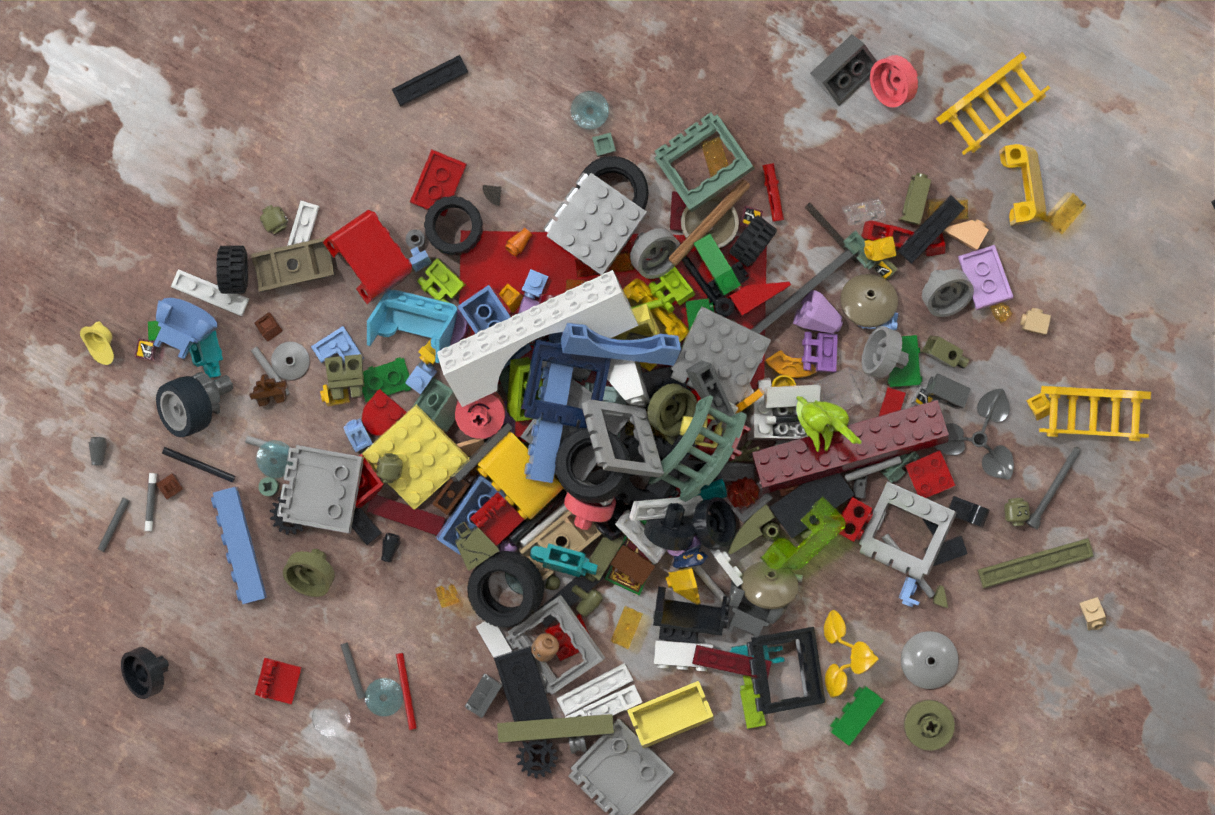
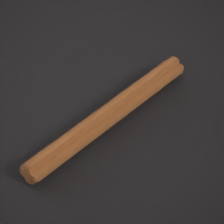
M744 179L741 180L669 256V261L675 266L678 265L694 248L693 243L703 238L750 188V184Z

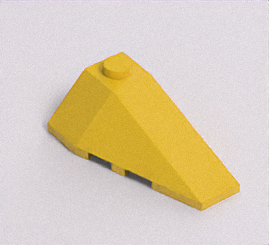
M691 567L668 572L669 576L666 577L668 588H673L674 592L697 605L701 604Z

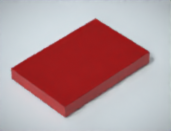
M431 149L410 203L428 210L437 200L443 197L454 196L467 164ZM448 209L443 211L440 215L445 217L448 212Z

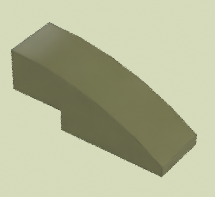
M767 504L749 517L738 530L728 549L730 555L762 535L759 527L774 518Z

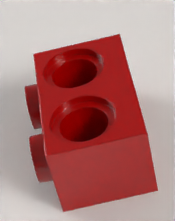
M851 497L832 531L852 542L855 539L859 540L864 532L861 529L865 522L869 523L873 515L871 512L872 508ZM858 506L864 510V514L859 518L854 515V509ZM848 523L854 525L855 529L852 534H847L844 531V527Z

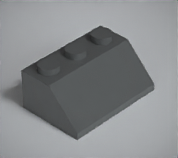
M851 34L810 74L830 98L840 106L870 77L871 69L877 61L866 45Z

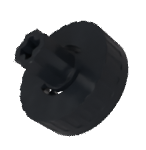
M719 497L702 500L697 504L694 517L691 520L694 522L695 535L703 546L708 549L729 546L736 534V520L730 505Z
M670 503L665 518L646 521L644 534L650 542L658 547L681 551L688 549L692 545L695 536L694 522L688 516H684L685 509L683 505Z
M138 647L125 653L121 659V672L129 690L140 699H147L161 692L164 685L163 673L168 671L169 666L167 659L163 656L156 658L150 650L144 647Z

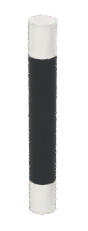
M797 414L767 416L764 418L765 424L799 422Z

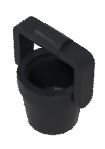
M626 504L615 509L611 519L607 521L615 533L612 534L600 522H594L596 529L611 541L624 535L615 524L626 510L631 511L632 506Z

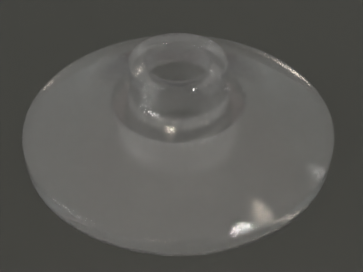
M326 699L320 702L315 707L312 715L315 729L326 737L340 736L348 729L351 721L348 707L337 699ZM330 714L335 715L336 719L334 721L329 720Z

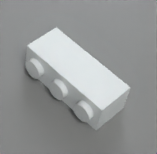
M655 640L654 664H658V668H669V665H677V669L688 670V666L696 667L697 671H707L709 667L692 664L696 645L713 648V644Z

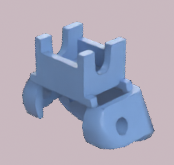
M164 298L162 301L159 300L157 305L156 321L159 322L158 326L161 329L153 345L160 348L164 342L181 350L178 357L185 359L192 343L203 342L218 328L217 322L208 312L189 302L176 298Z

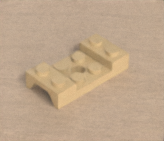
M567 510L525 547L522 546L519 551L523 556L534 562L533 564L541 572L544 581L555 571L543 568V563L530 558L531 548L533 546L547 548L548 543L558 546L556 539L559 536H564L567 539V543L560 547L580 552L601 535L596 529L594 521L591 528L582 530L574 524L576 515Z

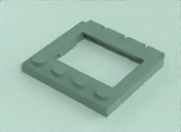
M712 112L700 119L703 125L700 126L695 122L684 131L687 136L684 137L680 133L669 140L671 147L668 148L664 144L655 150L657 154L655 160L691 212L755 169L718 114L714 116ZM715 132H718L720 134L719 137L736 159L726 168L723 167L717 171V174L710 179L707 178L701 182L700 186L688 191L684 181L670 163Z

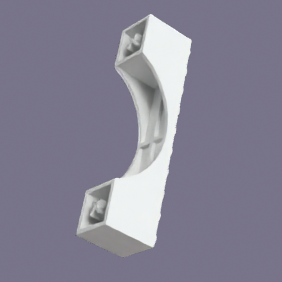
M614 271L604 273L591 281L567 290L563 294L550 298L537 306H533L520 314L496 323L492 327L479 331L477 334L438 351L437 355L443 374L461 406L464 407L496 392L501 371L515 352L539 337L564 332L567 323L587 325L592 331L607 338L615 337L638 326L630 303Z

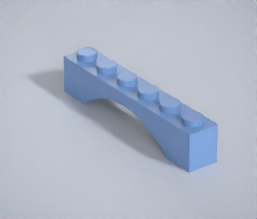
M567 323L561 336L562 351L567 354L674 366L681 351L679 337L676 335L658 334L638 340H617L599 335L587 325Z

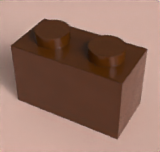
M450 479L432 504L446 515H449L471 484L465 479L458 482Z
M625 544L621 546L610 563L613 566V571L620 575L622 573L629 576L628 580L636 586L638 584L643 585L655 567V564Z

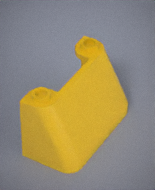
M640 279L633 280L623 289L631 307L658 300V298L651 294V289ZM662 307L650 310L660 330V334L676 335L679 337V342L687 337L689 333L688 328L673 312L668 313ZM639 362L649 372L657 365L655 363Z

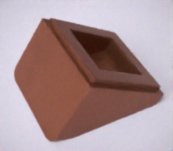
M270 312L254 322L266 341H270L283 331Z

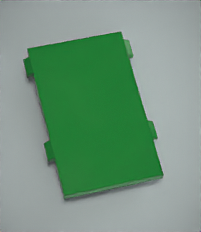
M917 335L901 336V351L909 354V361L903 369L893 368L887 379L888 384H890V387L921 385L922 376H920L919 367L920 347H918Z
M399 357L395 359L396 361L377 367L371 366L368 367V370L363 371L365 387H362L365 402H368L379 389L386 395L403 390L405 392L411 390V387L405 383L410 375L404 358L401 359Z

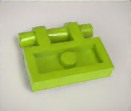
M439 258L425 271L430 278L426 281L423 277H420L417 281L422 286L421 289L424 292H428L435 300L447 303L449 302L445 299L446 295L453 299L466 285ZM434 283L442 289L440 292L433 287Z
M675 266L668 273L659 277L661 281L659 284L656 285L655 282L649 284L651 294L655 298L662 299L663 306L661 307L666 309L668 313L674 311L672 306L674 301L681 305L695 295L692 288ZM666 289L670 292L667 296L663 294V291Z

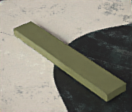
M1089 538L977 569L982 588H986L1091 558L1094 555Z
M613 714L497 723L498 743L614 734Z

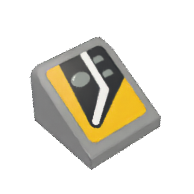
M920 385L911 403L918 406L932 402L934 399L924 395L926 388Z

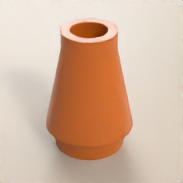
M523 228L519 233L506 241L505 248L513 256L521 254L532 236L531 232Z

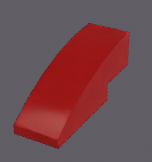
M865 220L861 236L863 239L871 241L891 236L894 239L895 248H899L914 232L874 220Z

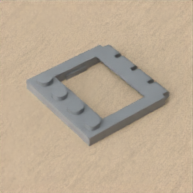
M590 399L581 404L588 432L591 434L590 439L593 450L596 451L595 457L598 466H602L603 470L658 478L664 474L645 408ZM603 414L605 416L630 419V422L635 426L633 433L639 441L638 450L639 454L644 458V463L615 459Z
M887 481L859 542V545H862L860 553L873 558L877 552L875 556L876 561L889 566L892 560H894L892 568L905 574L910 567L909 576L921 581L925 574L929 575L957 512ZM889 504L939 525L923 560L874 539L877 530L880 529Z
M561 595L539 609L525 622L509 630V636L505 638L512 649L515 647L521 649L532 646V642L524 632L538 625L550 614L556 617L563 632L567 633L571 638V643L575 649H578L583 655L582 659L584 661L567 670L561 677L556 678L546 662H541L535 658L546 694L550 692L551 695L605 659Z

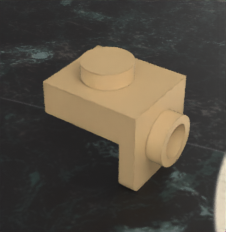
M1098 597L1080 603L1088 631L1099 630L1106 625V616Z

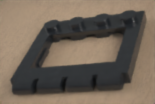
M814 627L751 637V642H746L748 656L754 655V659H750L749 663L751 675H757V678L752 679L754 694H760V697L755 698L757 712L762 711V714H771L826 703ZM796 640L804 696L782 699L781 701L771 703L763 646L770 644L778 645Z

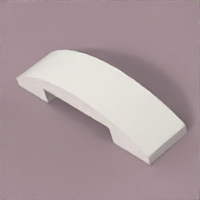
M632 685L600 699L565 718L606 714L615 715L642 703V700L635 685Z

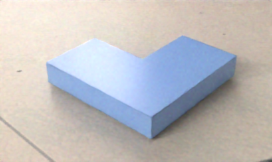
M344 326L311 346L321 363L325 361L324 358H330L337 353L343 358L344 364V356L361 354Z

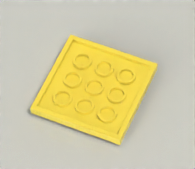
M417 404L362 453L375 471L377 470L378 459L384 456L385 453H393L399 456L403 462L401 477L388 484L414 510L450 479V476L469 459Z

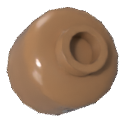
M547 633L539 635L531 646L533 656L541 662L550 661L559 649L557 639Z

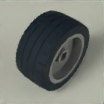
M184 376L160 386L156 394L157 411L163 425L171 434L176 437H186L200 432L209 426L212 419L211 401L205 388L197 379Z

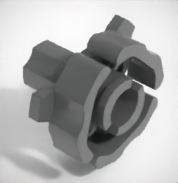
M198 372L191 376L197 379L205 388L211 401L212 413L219 414L220 396L233 389L230 377L224 375L212 380L203 372Z

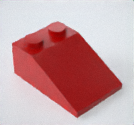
M787 281L747 285L743 288L739 286L730 292L729 299L733 302L734 308L741 318L790 287L791 283Z

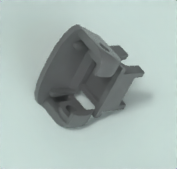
M731 580L729 605L733 606L732 611L734 613L728 624V630L732 631L733 626L752 633L753 637H757L760 635L763 626L768 627L770 623L774 624L786 612L788 605L779 609L758 607L744 596L745 591L741 589V584L737 587Z

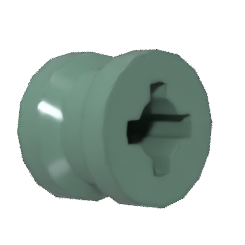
M266 477L259 483V491L262 495L273 496L279 490V483L275 478Z

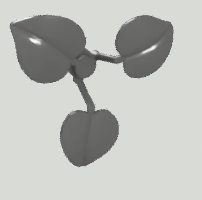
M1003 389L991 390L979 400L977 412L980 416L986 417L981 431H976L972 437H963L964 431L959 425L954 423L946 424L949 434L948 442L934 447L937 450H941L944 454L958 455L965 449L964 441H972L976 447H984L990 452L985 454L982 459L984 471L990 476L1009 480L1014 470L1012 453L1003 445H998L992 450L986 444L988 437L985 433L990 419L994 422H1000L1009 414L1010 405Z

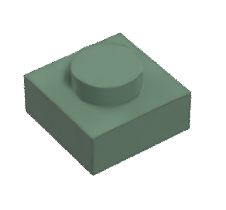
M611 132L592 137L597 157L616 152Z

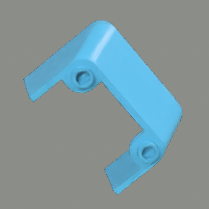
M389 290L383 295L367 320V345L371 346L377 335L390 337L397 330L432 338L431 347L436 349L435 362L440 363L437 352L450 346L457 317V307L451 303L398 290Z

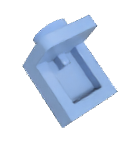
M421 361L405 383L421 394L437 371L432 364L429 363L427 365Z

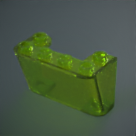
M822 496L801 519L812 533L797 547L786 538H778L768 547L761 556V559L771 569L799 570L845 528V519ZM815 515L820 523L812 525L809 521L810 516Z

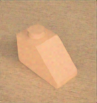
M976 219V221L970 220L948 226L943 233L976 251L989 229L985 228V223Z

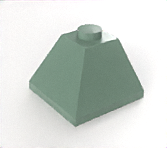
M433 377L413 407L417 404L438 427L447 432L455 421L457 399L451 388Z

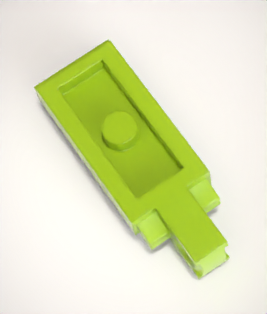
M743 675L744 685L740 686V696L746 727L749 729L766 725L764 714H762V711L757 712L755 698L760 697V694H754L751 677Z

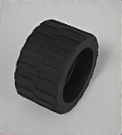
M443 197L434 202L425 215V234L429 242L439 252L447 255L458 256L468 253L476 247L483 234V221L478 209L472 202L463 197ZM449 208H459L465 211L471 219L472 229L470 235L461 243H446L436 232L438 216Z

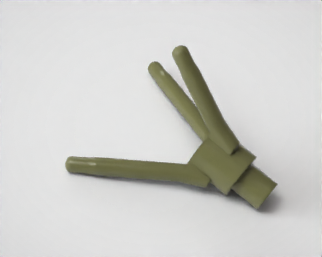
M748 440L739 450L742 452L739 457L735 455V459L730 462H753L750 454L760 450V447L757 446L748 450L747 448L753 442V440Z

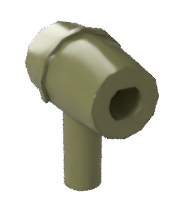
M577 585L572 588V592L582 598L576 609L584 617H587L598 608L599 604L603 601L602 594L595 589L586 593Z

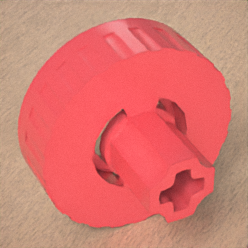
M891 55L878 60L873 65L870 72L871 88L876 98L882 104L888 107H898L910 102L915 97L918 89V74L907 59L902 56Z
M497 392L464 407L457 401L455 420L458 427L464 434L472 438L485 439L491 437L501 429L504 423L506 412L504 401ZM476 404H484V405H486L489 409H487V408H486L485 406H483V405H477V406H474V405H476Z
M567 492L564 505L570 512L576 515L575 526L582 530H588V528H591L593 521L606 522L611 519L616 506V499L614 498L611 504L603 506L600 503H585Z

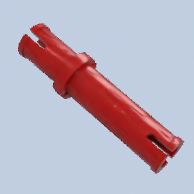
M774 163L762 165L765 176L764 186L767 188L772 222L784 220L778 189L779 180L776 177Z

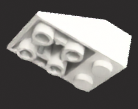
M758 399L747 407V427L751 428L750 432L747 433V440H797L808 436L800 422L765 424L764 418L767 416L796 415V406L766 408L764 407V399Z

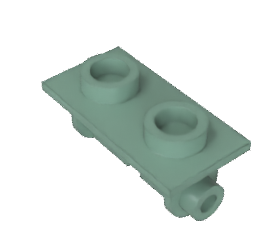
M856 230L843 241L844 246L853 255L856 254L858 256L857 259L863 264L864 268L867 267L869 270L878 262L869 260L864 253L865 240Z
M916 452L901 455L902 463L883 469L880 472L891 483L897 482L905 474L902 467L916 461L919 455Z

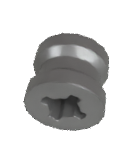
M584 736L569 737L571 754H575L577 751H587Z

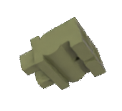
M362 354L344 356L345 368L343 367V358L341 356L324 358L328 388L334 400L344 399L343 389L349 388L351 390V398L362 397V387H365Z

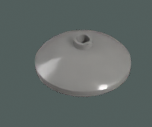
M933 631L921 632L911 637L903 647L901 667L907 679L914 685L924 689H935L947 684L955 675L958 668V653L951 640L943 634ZM933 657L934 663L928 664V658Z

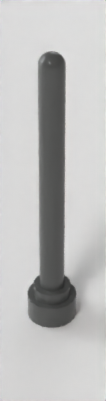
M1075 447L1036 511L1031 513L1029 520L1024 521L1027 525L1038 530L1041 525L1040 517L1080 454V448Z

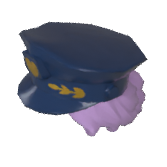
M696 535L688 549L681 551L667 550L674 557L673 567L682 568L702 565L709 557L702 551V543Z

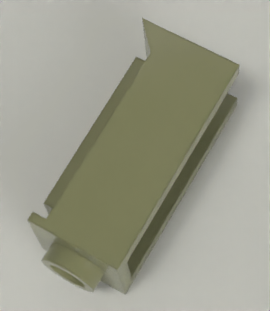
M916 173V175L911 176L913 180L909 183L902 211L904 216L898 219V221L914 225L921 223L931 179L927 178L928 175Z
M604 536L589 559L590 563L598 565L596 574L585 573L584 577L591 582H594V580L598 582L623 543V540L617 538L611 541Z

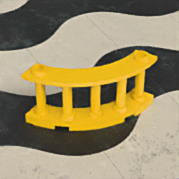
M1023 52L936 118L940 125L946 120L949 123L951 122L967 142L969 147L962 151L963 155L969 151L974 153L981 147L980 143L1033 101L1038 103L1046 97L1045 92L1050 87L1046 86L1040 91L1022 68L1021 62L1027 58ZM1011 70L1019 75L1034 95L1025 103H1023L1006 81L1007 77L1005 74ZM995 82L997 85L1000 84L1017 106V109L1007 117L988 93L989 90L987 88ZM977 96L983 98L1000 120L990 130L971 107L970 101ZM960 109L969 115L983 135L976 141L957 118L956 112Z
M1041 386V394H1049V398H1051L1049 429L1039 428V432H1047V436L1058 437V433L1129 437V441H1141V438H1149V434L1139 433L1140 405L1143 403V399H1151V392ZM1060 395H1067V399H1069L1067 429H1057L1058 398H1060ZM1079 396H1089V431L1075 430L1076 401L1079 399ZM1100 397H1111V401H1113L1111 432L1097 431L1098 400L1100 401ZM1122 398H1131V402H1133L1131 433L1119 432L1120 402H1122Z

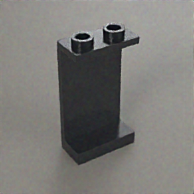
M658 586L653 626L722 636L723 628L727 629L728 617L725 616H728L730 605L726 604L727 596H723L721 607L697 605L665 599L666 587Z

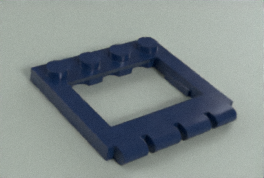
M535 340L522 409H525L524 417L538 420L541 412L542 421L557 423L558 417L561 416L560 424L576 427L577 420H579V428H587L582 408L535 399L542 374V361L596 371L597 375L591 400L603 401L611 358L563 353L561 344Z

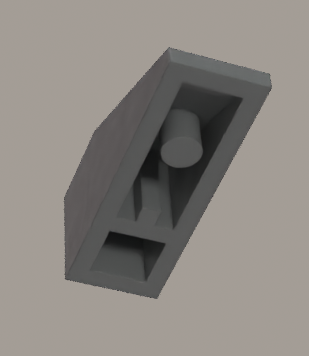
M701 360L686 369L691 383L701 399L711 395L713 396L711 407L728 416L734 414L711 363ZM713 417L717 423L722 422L721 420Z

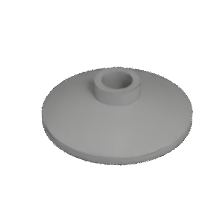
M296 342L280 344L274 350L271 358L272 368L276 374L286 380H295L303 376L308 370L310 363L307 350ZM288 357L293 358L292 364H287L286 359Z

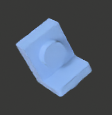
M530 269L525 284L522 287V291L525 292L524 296L534 300L535 297L540 298L548 276Z
M360 418L349 421L343 427L355 452L373 444Z
M906 577L898 597L903 599L902 604L910 607L920 603L909 598L910 594L914 595L917 588L915 579Z

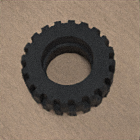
M635 436L625 438L623 444L629 453L630 461H633L635 457L640 455L638 450L639 441ZM653 436L660 461H662L672 445L660 437ZM612 471L606 472L607 478L612 474ZM682 472L678 473V475L676 476L677 479H679L680 476H683ZM630 478L624 489L620 491L621 493L617 494L618 498L632 506L634 501L660 499L647 489L635 487L631 483ZM671 484L662 499L669 498L670 496L674 497L677 493L675 491L676 487Z

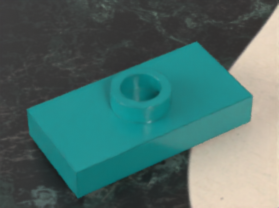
M723 479L711 482L709 485H704L699 489L701 493L697 495L703 500L716 497L723 499L729 496Z

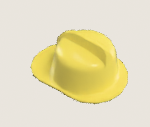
M100 321L91 327H83L80 331V336L92 357L103 365L111 364L114 360V353L110 346L112 334L109 329L103 326Z

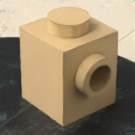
M1037 308L1026 311L1025 314H1022L1020 325H1023L1022 330L1046 335L1051 315L1043 314V310Z

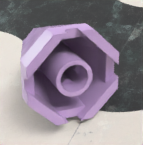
M811 290L803 298L801 310L797 309L793 324L798 327L831 334L835 331L838 332L843 324L841 321L842 316L821 293Z

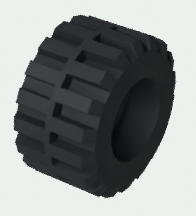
M759 215L755 216L731 247L729 254L745 266H752L775 236L777 229Z
M244 245L220 246L218 249L216 274L217 285L221 294H244L247 290L248 256Z

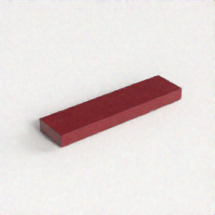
M376 495L370 500L366 511L434 535H438L445 521L444 517L418 508L414 510L409 505L380 495Z
M696 645L692 664L757 678V675H751L749 660L754 659V657ZM765 660L767 677H769L772 663L769 660Z

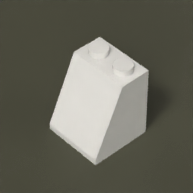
M611 359L607 380L630 406L644 408L646 404L650 403L640 363L637 361Z

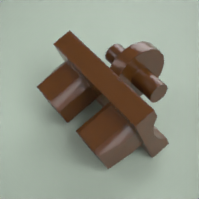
M263 374L260 381H256L253 393H250L249 396L251 400L256 399L259 407L269 404V396L274 397L275 403H282L287 398L285 389L288 384L286 380L276 382L275 378L270 379L267 374Z

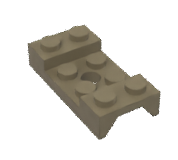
M326 237L251 254L257 275L259 292L335 276L331 254L323 243ZM291 259H295L298 262V267L295 270H290L287 266L288 261Z

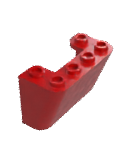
M366 210L323 241L333 258L341 253L362 283L356 290L366 304H369L402 283L412 272L410 260L405 258L400 246L390 237L388 229L383 227L378 215L374 211Z

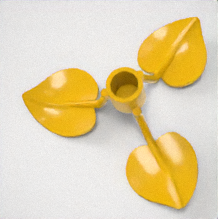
M832 610L829 612L824 623L823 630L826 640L829 643H836L838 640L840 644L852 648L850 664L843 665L840 668L837 664H832L826 671V690L830 697L835 698L844 693L848 684L847 676L843 672L844 669L851 667L855 674H862L869 670L879 658L866 643L858 641L852 645L841 639L846 634V625L841 615L836 610Z

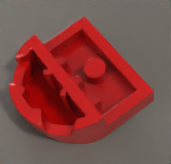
M379 389L365 405L362 412V422L368 433L378 437L382 436L407 412Z

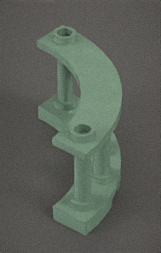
M711 395L698 401L695 414L684 436L672 452L661 461L664 474L660 478L650 476L649 484L651 485L662 479L679 488L681 491L679 499L684 502L700 494L701 490L699 489L705 484L709 485L720 473L734 450L732 445L735 438H740L747 417L742 412L728 416L711 407L713 400ZM708 414L726 423L727 426L723 437L703 427ZM698 434L719 444L713 455L710 456L692 446ZM688 452L707 463L697 472L679 462ZM676 469L691 478L683 482L668 473Z

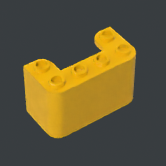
M509 432L477 464L478 467L475 469L483 477L486 478L488 476L493 481L491 485L498 492L502 490L506 494L505 500L511 506L515 504L517 507L515 510L522 518L531 520L564 487L555 477L553 478V483L526 479L524 470L526 463H529L530 459L528 449L512 432Z

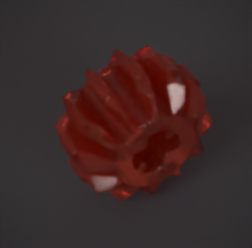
M746 476L743 479L738 478L737 481H731L732 485L727 487V498L734 507L742 509L746 506L748 508L750 504H755V500L759 499V487L752 478L748 479Z

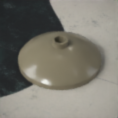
M715 196L693 212L688 207L684 209L681 218V228L685 238L703 222L720 204L723 198ZM733 206L713 226V229L706 234H711L719 249L731 243L738 231L739 220Z
M861 274L853 277L845 284L841 292L840 304L842 311L850 321L859 326L871 328L884 325L894 316L898 306V297L892 284L885 278L874 274ZM868 293H872L874 296L870 297Z
M757 562L749 566L741 578L743 581L741 589L745 591L744 596L751 603L761 608H783L792 603L798 593L799 584L795 574L788 567L777 562Z

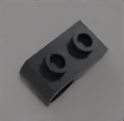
M956 496L952 497L949 509L957 512L956 518L982 528L990 511L985 507Z
M660 627L659 639L698 643L699 632Z

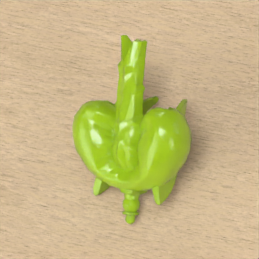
M796 397L798 400L796 411L799 422L807 436L813 440L817 452L820 449L819 432H821L825 439V451L830 447L834 431L841 432L853 444H861L862 441L854 432L846 427L849 423V416L843 408L829 402L817 400L807 402L803 397Z

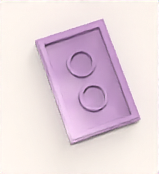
M995 245L958 256L963 273L966 274L973 285L974 293L972 299L976 310L1013 299V294Z

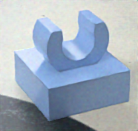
M417 247L410 250L413 257L409 258L415 272L432 264L425 250L420 252Z

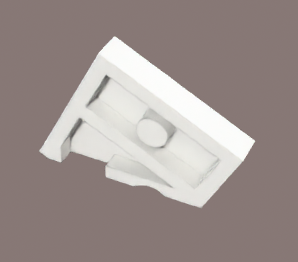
M718 548L709 549L738 587L742 584L743 581L740 576L743 574L737 566L732 567L730 565L731 558L725 551L721 553Z

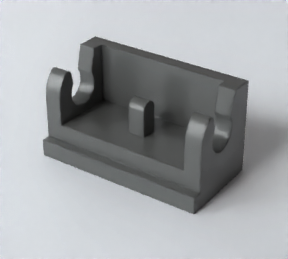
M936 374L935 378L931 376L924 395L952 408L960 409L965 407L971 388L941 374Z
M757 482L733 502L730 507L743 523L769 502L772 497L769 493L763 494L761 485Z
M484 673L465 707L483 718L501 688L502 683Z

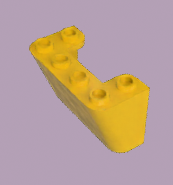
M1021 144L1004 146L999 150L1001 164L1006 168L1021 167L1026 202L1013 203V208L1009 212L1010 226L1036 223L1044 220L1047 211L1037 151L1030 146Z

